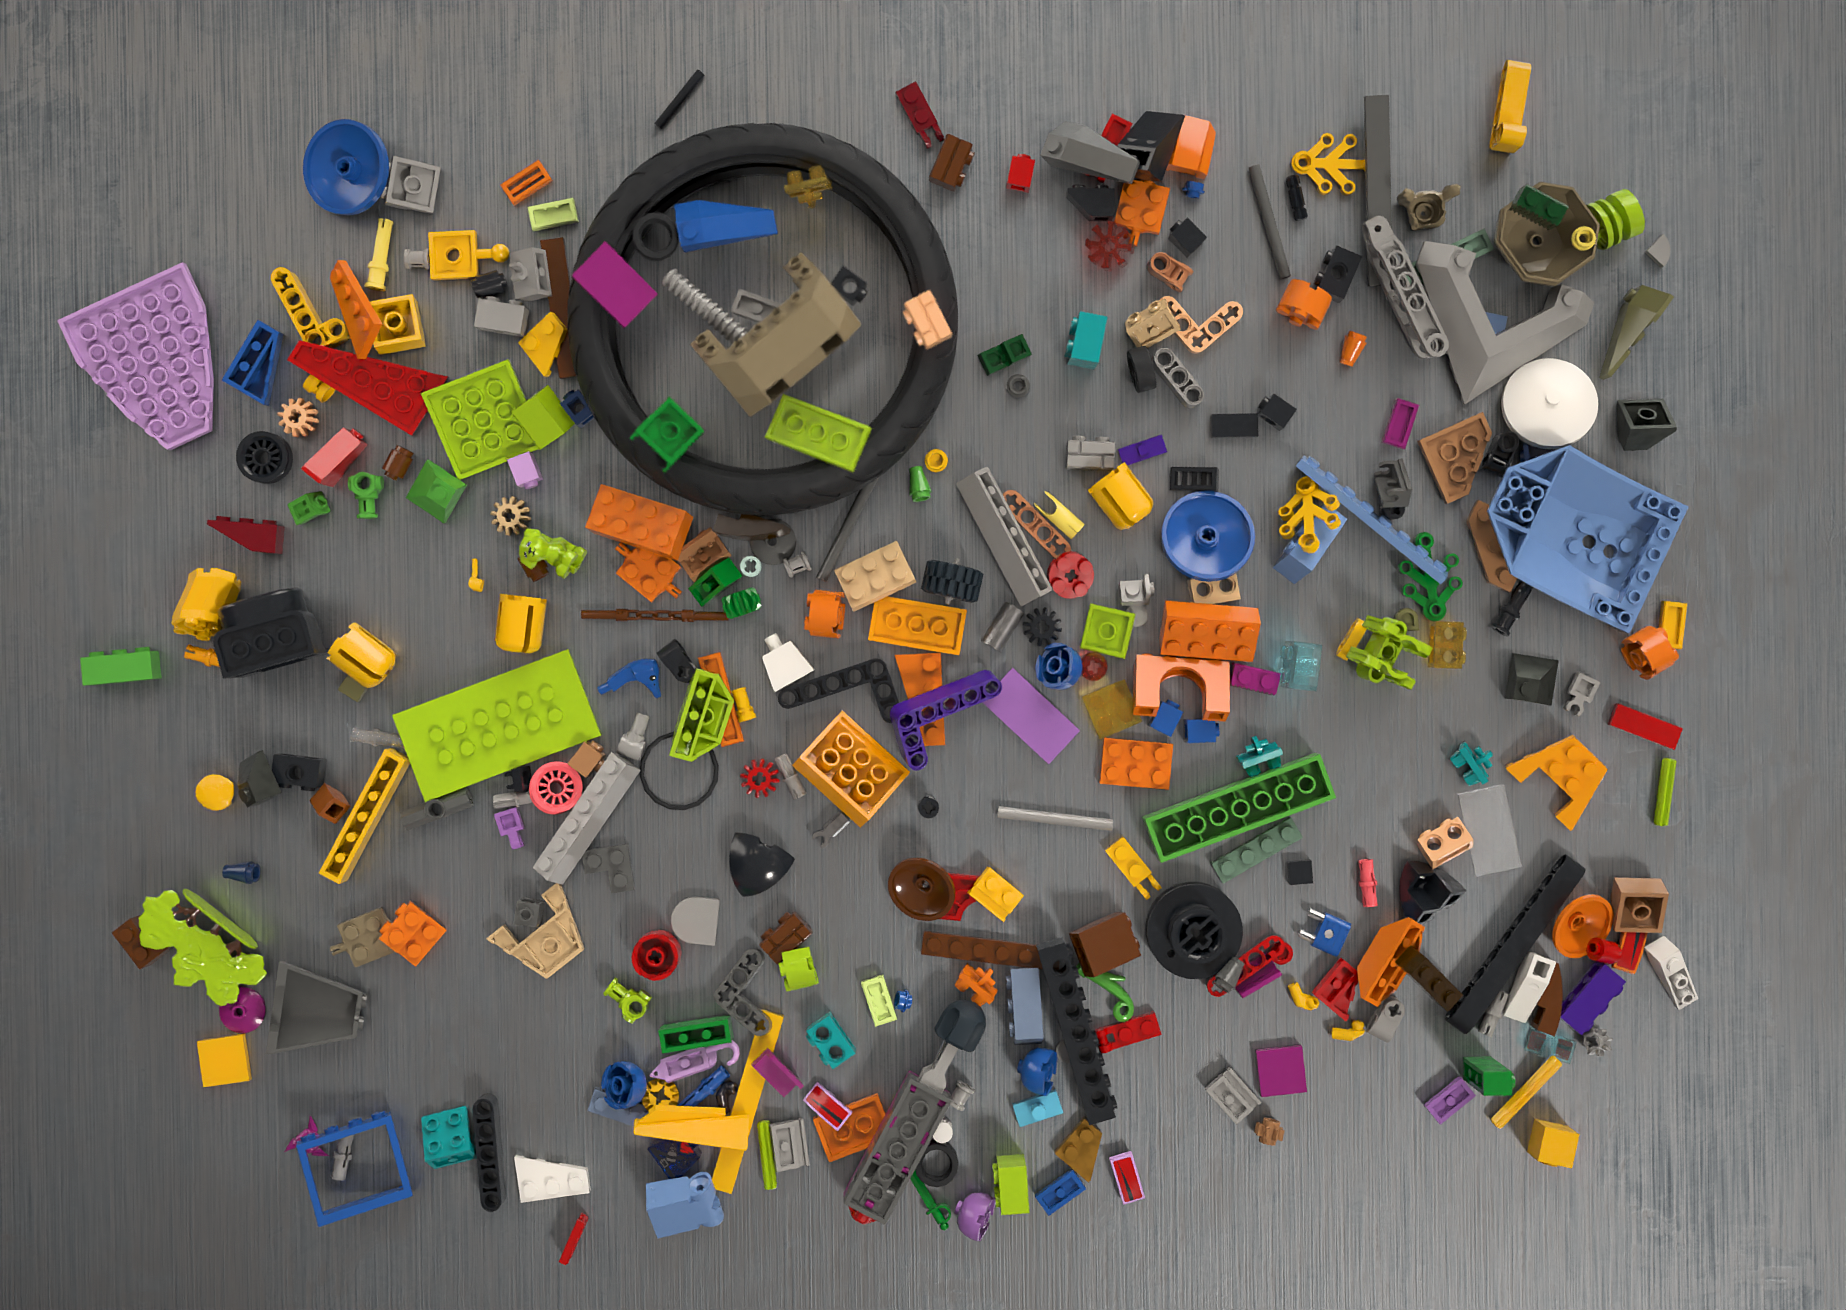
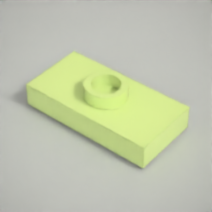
M573 198L527 207L533 231L579 222Z
M884 975L861 981L875 1027L897 1020Z

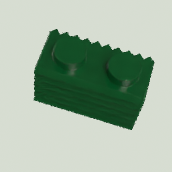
M1526 184L1518 190L1509 210H1513L1514 213L1517 212L1518 215L1522 214V218L1526 217V220L1530 219L1531 222L1538 223L1539 226H1543V229L1547 228L1548 231L1560 224L1569 206Z

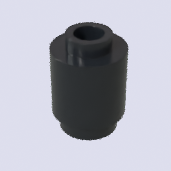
M497 270L475 276L476 279L471 280L476 297H483V299L486 296L491 297L505 292L504 287L508 286L504 274H499Z

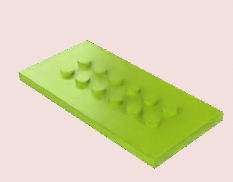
M569 649L392 715L425 802L602 735Z

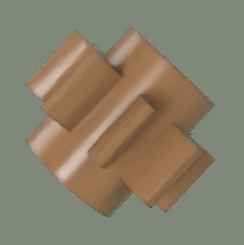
M1267 1117L1263 1118L1262 1123L1256 1122L1254 1133L1259 1136L1258 1141L1271 1146H1275L1277 1140L1283 1141L1285 1130L1280 1127L1281 1122Z

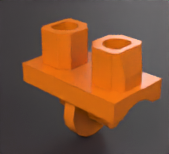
M968 963L962 968L958 976L959 978L955 983V987L961 992H965L969 987L973 989L975 993L972 995L971 1000L980 1007L986 1002L990 1005L998 992L994 987L996 982L990 977L993 973L991 968L984 972L980 967L975 970Z

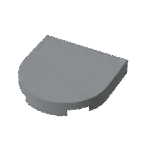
M694 896L682 900L674 908L671 916L672 929L677 937L691 944L715 946L720 899Z

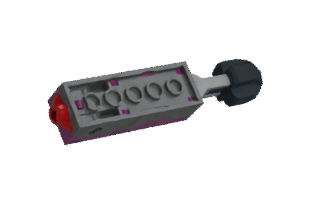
M958 1000L947 1006L934 1028L937 1036L945 1040L933 1064L923 1067L919 1075L909 1070L843 1192L844 1204L849 1207L852 1218L857 1222L868 1224L878 1221L886 1225L952 1102L950 1091L945 1089L947 1084L944 1074L957 1050L973 1052L984 1034L986 1016L982 1008L975 1002Z

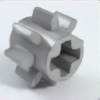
M1592 1027L1590 1029L1591 1033L1582 1034L1584 1036V1043L1581 1045L1588 1049V1055L1596 1053L1597 1056L1603 1057L1604 1051L1612 1050L1610 1045L1613 1038H1609L1606 1035V1029L1598 1031L1597 1028Z

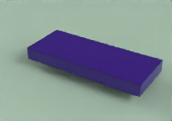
M1162 434L1118 449L1122 463L1125 462L1127 466L1167 452Z

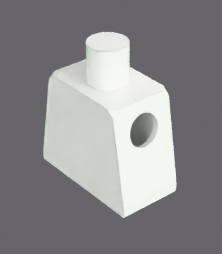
M776 633L764 639L771 652L762 656L775 692L814 671L813 666L792 641L782 644Z

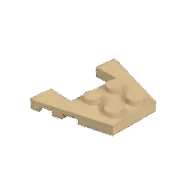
M558 883L541 895L555 912V915L522 942L515 938L505 924L486 938L489 942L496 944L509 955H513L522 961L524 965L546 979L585 949L562 885Z

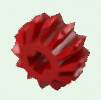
M763 758L760 759L759 766L755 759L751 760L753 769L745 765L743 768L749 774H740L741 778L747 779V781L741 783V786H750L746 792L748 795L753 790H756L755 798H759L761 790L765 797L769 796L767 788L773 792L776 790V787L771 782H780L779 778H772V775L779 773L778 769L770 771L769 769L773 766V763L770 762L765 767V759ZM759 772L763 773V776L766 777V780L762 781L761 784L756 783L758 780H754V776H757Z

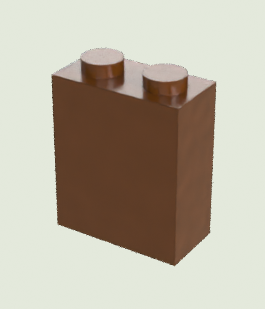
M1114 912L1069 933L1085 977L1099 976L1141 956L1139 951L1140 944L1133 935L1131 920L1125 912Z

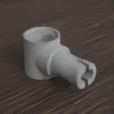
M636 713L630 731H627V734H623L617 749L618 754L638 761L641 759L646 745L643 735L650 718L649 716Z

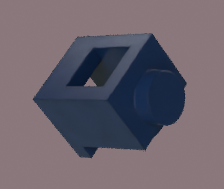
M571 390L564 395V401L560 405L578 427L582 428L594 419L580 390ZM578 404L583 405V410L580 412L576 411Z

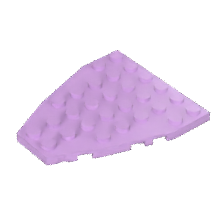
M186 263L177 264L57 320L76 363L88 372L92 380L97 385H100L110 400L127 418L142 427L148 435L158 440V443L167 450L175 449L212 431L214 377L206 306Z

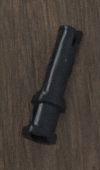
M1523 581L1520 582L1508 604L1500 608L1501 613L1495 623H1491L1490 627L1495 632L1506 637L1510 635L1509 630L1515 620H1519V611L1532 592L1533 587Z

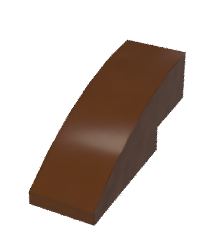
M1557 962L1549 984L1536 1004L1538 1006L1530 1024L1533 1028L1554 1037L1560 1021L1563 998L1562 977L1559 963Z

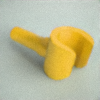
M472 559V574L468 585L473 591L482 592L484 580L477 578L478 559Z

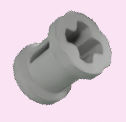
M425 248L424 251L405 249V268L425 267L427 270H430L429 248Z
M805 551L791 559H783L790 578L804 570H812Z
M957 1080V1086L951 1095L952 1102L950 1105L960 1111H964L965 1102L970 1094H974L975 1090L967 1083Z

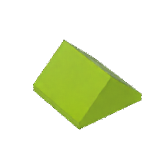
M546 385L511 412L539 450L565 434L575 424L560 405L561 401L549 385Z

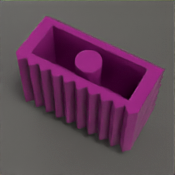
M1231 663L1230 686L1273 696L1277 694L1281 673Z

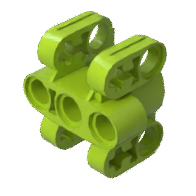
M1367 615L1362 627L1371 631L1372 635L1364 650L1351 646L1346 658L1357 663L1356 673L1362 679L1373 683H1379L1384 679L1395 685L1412 690L1416 682L1415 679L1407 676L1408 673L1392 667L1401 650L1427 658L1433 648L1414 637L1406 635L1407 626L1404 622L1389 617L1379 619Z

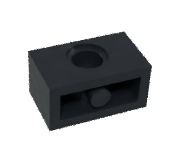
M1335 246L1332 251L1328 250L1322 262L1326 264L1323 272H1318L1313 283L1316 285L1315 290L1317 287L1322 288L1331 295L1333 301L1340 303L1346 296L1362 256L1340 246ZM1332 268L1340 271L1341 277L1339 279L1331 275Z
M278 753L273 755L272 772L280 788H292V785L301 786V790L315 791V788H319L324 784L327 759ZM296 767L302 770V777L300 779L295 776Z

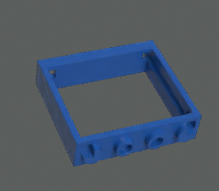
M375 1112L371 1114L372 1118L363 1121L362 1118H356L349 1121L347 1126L341 1128L338 1125L324 1129L325 1133L316 1136L315 1133H309L306 1136L300 1137L301 1140L297 1141L296 1147L318 1227L413 1196L391 1112ZM386 1124L402 1185L323 1211L306 1150Z

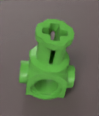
M359 472L355 476L348 477V489L354 492V498L358 500L359 514L356 515L357 519L378 518V514L375 512V499H378V494L384 489L383 476ZM368 477L370 485L367 489H363L362 481Z

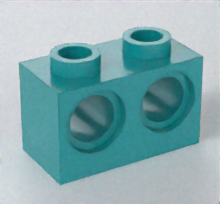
M831 1011L807 1027L806 1032L808 1034L806 1038L813 1047L817 1046L821 1052L819 1057L826 1066L830 1065L834 1069L856 1054L855 1046ZM826 1027L829 1030V1035L821 1037L817 1034V1029ZM838 1046L843 1052L839 1056H834L831 1054L830 1048Z

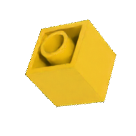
M1534 1118L1527 1153L1543 1164L1572 1169L1580 1134L1567 1125Z

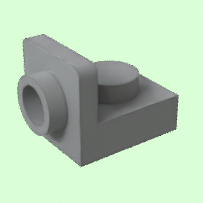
M1144 574L1143 580L1120 581L1119 583L1121 606L1149 605L1150 596H1154V583L1150 582L1149 574Z

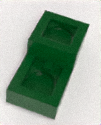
M1020 334L1002 342L1000 345L979 353L977 356L986 375L989 376L1031 356L1032 353L1023 334Z

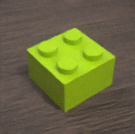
M1024 1154L996 1156L997 1163L992 1164L994 1184H998V1186L994 1187L996 1208L1000 1207L1001 1215L1030 1213L1027 1168Z

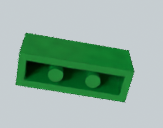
M730 1014L662 1025L658 1030L662 1054L731 1043L734 1038Z
M1491 1056L1463 1057V1080L1483 1096L1512 1095V1088H1515V1076L1512 1074V1071Z

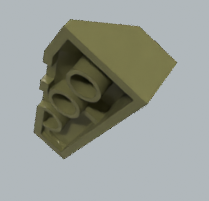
M1645 285L1635 289L1631 288L1623 297L1625 302L1621 306L1599 376L1600 379L1610 378L1629 356L1631 350L1628 348L1630 346L1633 347L1639 340H1642L1646 335L1643 330L1659 319L1674 296Z

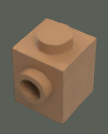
M585 741L568 762V765L587 778L594 771L598 772L605 762L603 759L607 754L603 752L604 748L596 741Z

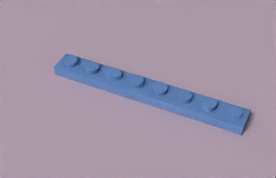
M1303 456L1296 464L1297 468L1330 495H1335L1341 504L1439 584H1442L1447 579V567L1439 560L1434 562L1428 557L1429 553L1420 545L1416 547L1410 542L1411 538L1402 530L1396 531L1388 518L1383 515L1379 517L1373 512L1375 509L1366 501L1361 502L1355 497L1356 493L1348 486L1342 487L1337 482L1338 478L1331 472L1327 471L1325 473L1320 469L1319 462L1313 457L1309 456L1307 458Z

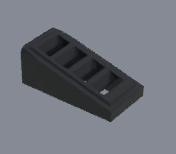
M1171 467L1170 490L1218 492L1219 469L1217 467ZM1178 472H1183L1182 485H1178ZM1188 473H1192L1191 485H1187ZM1197 473H1201V485H1197ZM1207 474H1211V486L1207 485Z

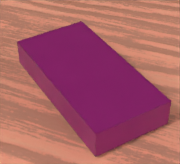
M1399 398L1395 399L1381 443L1402 450L1406 448L1419 408L1418 404Z

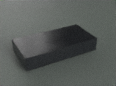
M1258 413L1211 414V438L1259 436Z

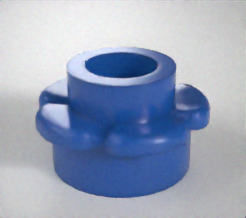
M1186 181L1185 188H1182V191L1186 192L1185 196L1198 199L1200 195L1205 193L1203 191L1204 184L1199 182Z
M907 990L897 991L894 999V1008L901 1010L903 1013L906 1009H910L912 1005V995H909Z

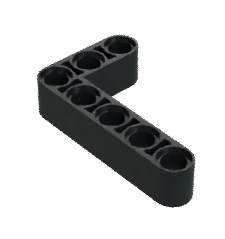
M879 658L785 688L778 694L780 706L790 709L870 682L881 717L887 723L892 722L891 719L886 717L885 709L898 704L899 700L887 665ZM880 662L882 664L883 672L880 675H873L871 673L870 666L872 663ZM852 669L860 671L861 679L859 682L854 683L849 680L848 674ZM829 677H836L838 679L839 687L836 690H831L827 687L826 682ZM808 684H813L817 688V694L814 697H808L805 694L804 690ZM887 684L891 689L890 695L881 697L877 692L879 685ZM789 691L794 694L795 701L793 704L788 705L784 703L783 694Z

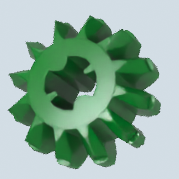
M753 587L724 596L721 600L723 611L727 618L730 619L761 608L759 593Z

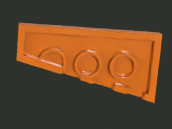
M941 653L895 655L908 699L942 686ZM944 718L919 727L924 746L945 745Z

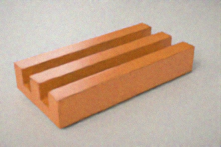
M537 160L500 184V186L515 206L553 180L540 160ZM538 168L540 169L538 173L523 181L521 184H519L518 186L509 191V187H511L512 185H514L515 183H517L533 171L537 170ZM544 176L543 179H541L525 191L521 192L517 196L513 197L515 194H517L518 192H520L521 190H523L524 188H526L527 186H529L530 184L534 183L535 181Z

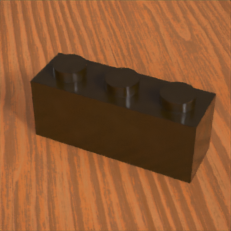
M1411 945L1395 961L1445 1011L1448 1012L1463 996L1424 955Z

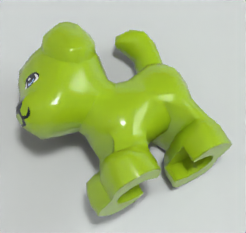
M527 528L524 531V537L519 545L521 563L529 569H533L537 562L546 560L550 565L556 567V574L563 579L569 573L575 574L587 554L586 549L575 546L562 537L552 539L541 533L540 530Z

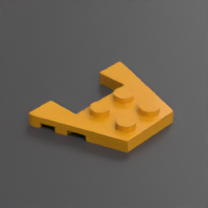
M1574 735L1505 766L1506 770L1520 783L1540 767L1572 799L1555 813V817L1570 831L1575 827L1608 770Z

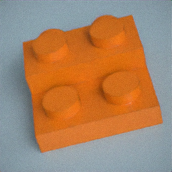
M410 900L408 904L403 902L395 911L397 917L391 923L387 921L381 927L379 939L416 967L447 929Z

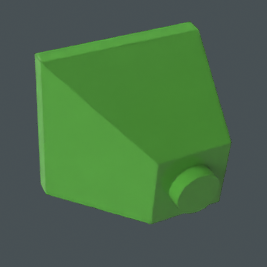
M428 459L406 498L442 523H446L467 485Z

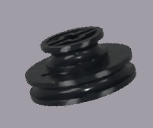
M1189 881L1169 887L1155 899L1147 914L1145 934L1152 954L1166 970L1186 979H1203L1216 975L1232 957H1236L1242 943L1243 926L1236 906L1222 891L1207 883ZM1195 926L1201 932L1196 938L1190 933V930ZM1169 950H1174L1172 957L1167 955Z

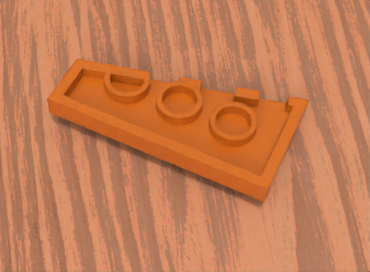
M337 260L334 269L331 271L330 280L357 359H366L382 326V322L347 261Z

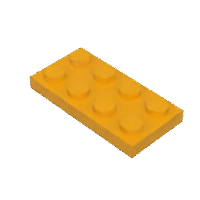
M887 596L874 602L868 640L959 655L967 610Z

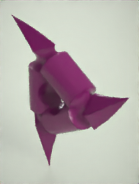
M310 1114L308 1128L299 1133L296 1138L293 1137L284 1152L296 1148L297 1141L301 1140L300 1137L306 1136L309 1133H315V1136L318 1135V1129ZM319 1146L306 1150L308 1154L311 1153L314 1156H329Z

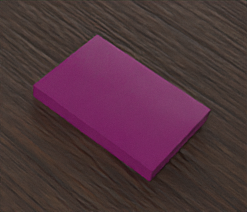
M606 242L571 276L623 328L658 294Z

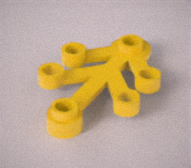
M1330 133L1323 134L1319 142L1308 152L1299 151L1292 157V169L1297 174H1307L1317 185V191L1321 195H1326L1332 190V183L1324 179L1315 168H1323L1340 186V192L1344 196H1349L1355 191V184L1353 181L1348 180L1338 169L1365 171V160L1338 159L1343 153L1354 148L1357 144V138L1353 134H1347L1342 139V143L1326 158L1315 157L1323 149L1330 148L1334 143V137ZM1323 138H1328L1330 144H1324ZM1350 138L1353 141V145H1347L1346 139ZM1299 160H1304L1306 162V166L1301 167L1299 165ZM1321 184H1327L1328 190H1322ZM1344 185H1350L1351 191H1346Z
M1308 476L1302 477L1297 481L1296 494L1286 505L1279 509L1278 513L1281 519L1288 521L1279 528V533L1283 539H1291L1295 535L1294 528L1304 519V534L1300 536L1298 542L1304 552L1314 553L1320 545L1314 533V516L1323 520L1329 529L1338 528L1341 521L1337 514L1329 513L1313 504V497L1324 502L1325 507L1329 511L1336 510L1340 503L1335 495H1329L1320 490L1319 485ZM1303 500V506L1294 514L1293 509Z

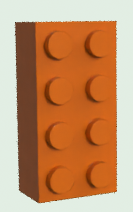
M601 484L585 528L594 534L678 561L693 516L685 510Z
M1165 600L1159 634L1160 654L1253 662L1261 626L1259 610L1252 607Z

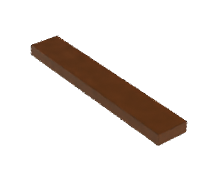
M563 237L540 240L541 249L546 250L552 292V296L548 297L550 312L555 313L568 330L567 306L570 275L565 240ZM568 331L560 345V352L557 357L560 379L576 377L569 347Z

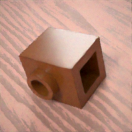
M326 783L309 800L319 816L334 824L351 807L342 792Z

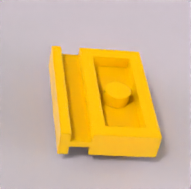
M988 866L973 884L974 886L971 890L967 892L1002 922L1006 920L1007 915L1013 911L1024 896Z

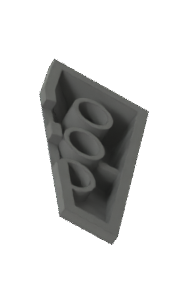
M1067 121L1048 133L1040 154L1052 167L1132 184L1140 163L1137 159L1086 125Z

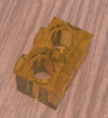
M1430 621L1429 645L1433 649L1428 657V667L1462 669V664L1466 661L1463 641L1466 640L1467 630L1464 627V622ZM1448 627L1453 631V636L1450 640L1446 639L1444 635L1445 629ZM1447 650L1452 654V659L1449 663L1445 662L1443 658Z

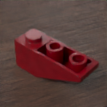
M216 516V520H207V525L250 551L283 554L285 527L277 525V521L262 520V524H256L254 519L239 518V522H231V517Z

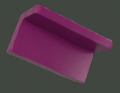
M1264 951L1263 953L1267 960L1270 956L1267 954V951ZM1259 954L1249 960V963L1252 966H1258L1262 961L1261 955ZM1272 960L1237 985L1235 990L1241 998H1245L1282 976V973Z
M769 1048L751 1064L783 1097L796 1085L800 1089L804 1087L799 1078Z

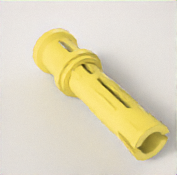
M383 218L378 219L373 258L368 263V281L364 284L365 288L375 291H386L384 282L386 272H389L386 262L394 222L389 219L383 221Z

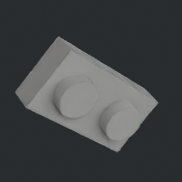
M739 289L731 312L760 323L772 310L782 304Z

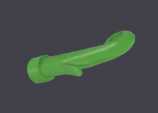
M1078 963L1076 966L1078 973L1085 978L1080 963ZM1105 972L1096 977H1086L1121 1000L1113 1008V1015L1116 1020L1126 1022L1132 1017L1134 1013L1133 1001L1127 992L1115 982L1125 981L1124 976ZM1125 1006L1126 1012L1121 1015L1120 1008Z

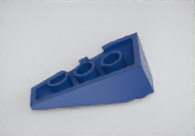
M702 200L675 204L678 235L684 253L778 234L774 211L771 209Z

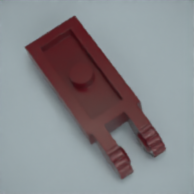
M916 81L895 92L916 134L920 136L927 149L932 147L930 138L925 132L926 130L932 128L939 142L945 140L937 125L938 122Z

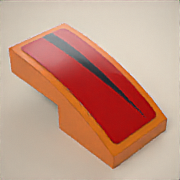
M1621 932L1618 946L1622 950V957L1617 963H1613L1611 967L1632 975L1635 974L1644 951L1648 933Z

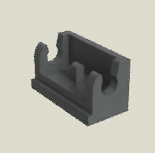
M1403 458L1395 461L1380 462V468H1389L1387 471L1374 473L1382 507H1409L1412 487Z

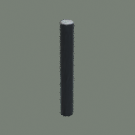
M697 69L656 120L654 124L659 129L665 126L705 76L700 70Z

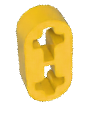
M1357 618L1353 622L1336 651V656L1345 661L1348 660L1346 656L1351 646L1356 648L1367 630L1362 627L1364 622L1362 619Z

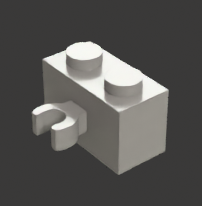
M530 247L509 253V268L512 271L511 280L513 281L515 299L530 302L552 296L546 250Z

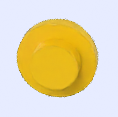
M933 449L926 454L925 465L928 470L941 472L946 468L948 458L942 450Z

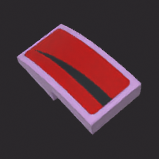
M818 1081L803 1099L813 1111L836 1131L842 1127L852 1114L848 1107L835 1098V1095Z
M1129 1151L1109 1157L1123 1205L1145 1199L1132 1152Z

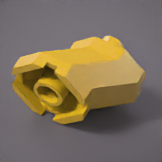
M197 568L188 574L187 584L172 615L171 624L174 626L173 631L177 634H189L196 636L198 640L209 641L218 631L223 630L218 609L236 601L241 589V581L237 580L236 574L222 569L211 568L210 572H203L204 568Z

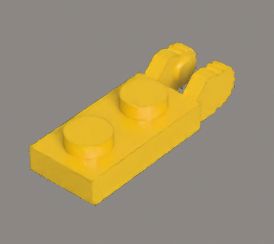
M1123 836L1105 849L1106 853L1133 887L1136 886L1146 900L1150 898L1149 892L1140 884L1146 877L1154 889L1159 891L1162 888L1151 875L1150 869Z

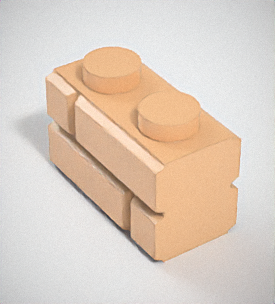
M930 290L904 303L905 310L902 311L908 325L913 323L916 329L913 335L919 346L924 345L927 350L952 337V332Z

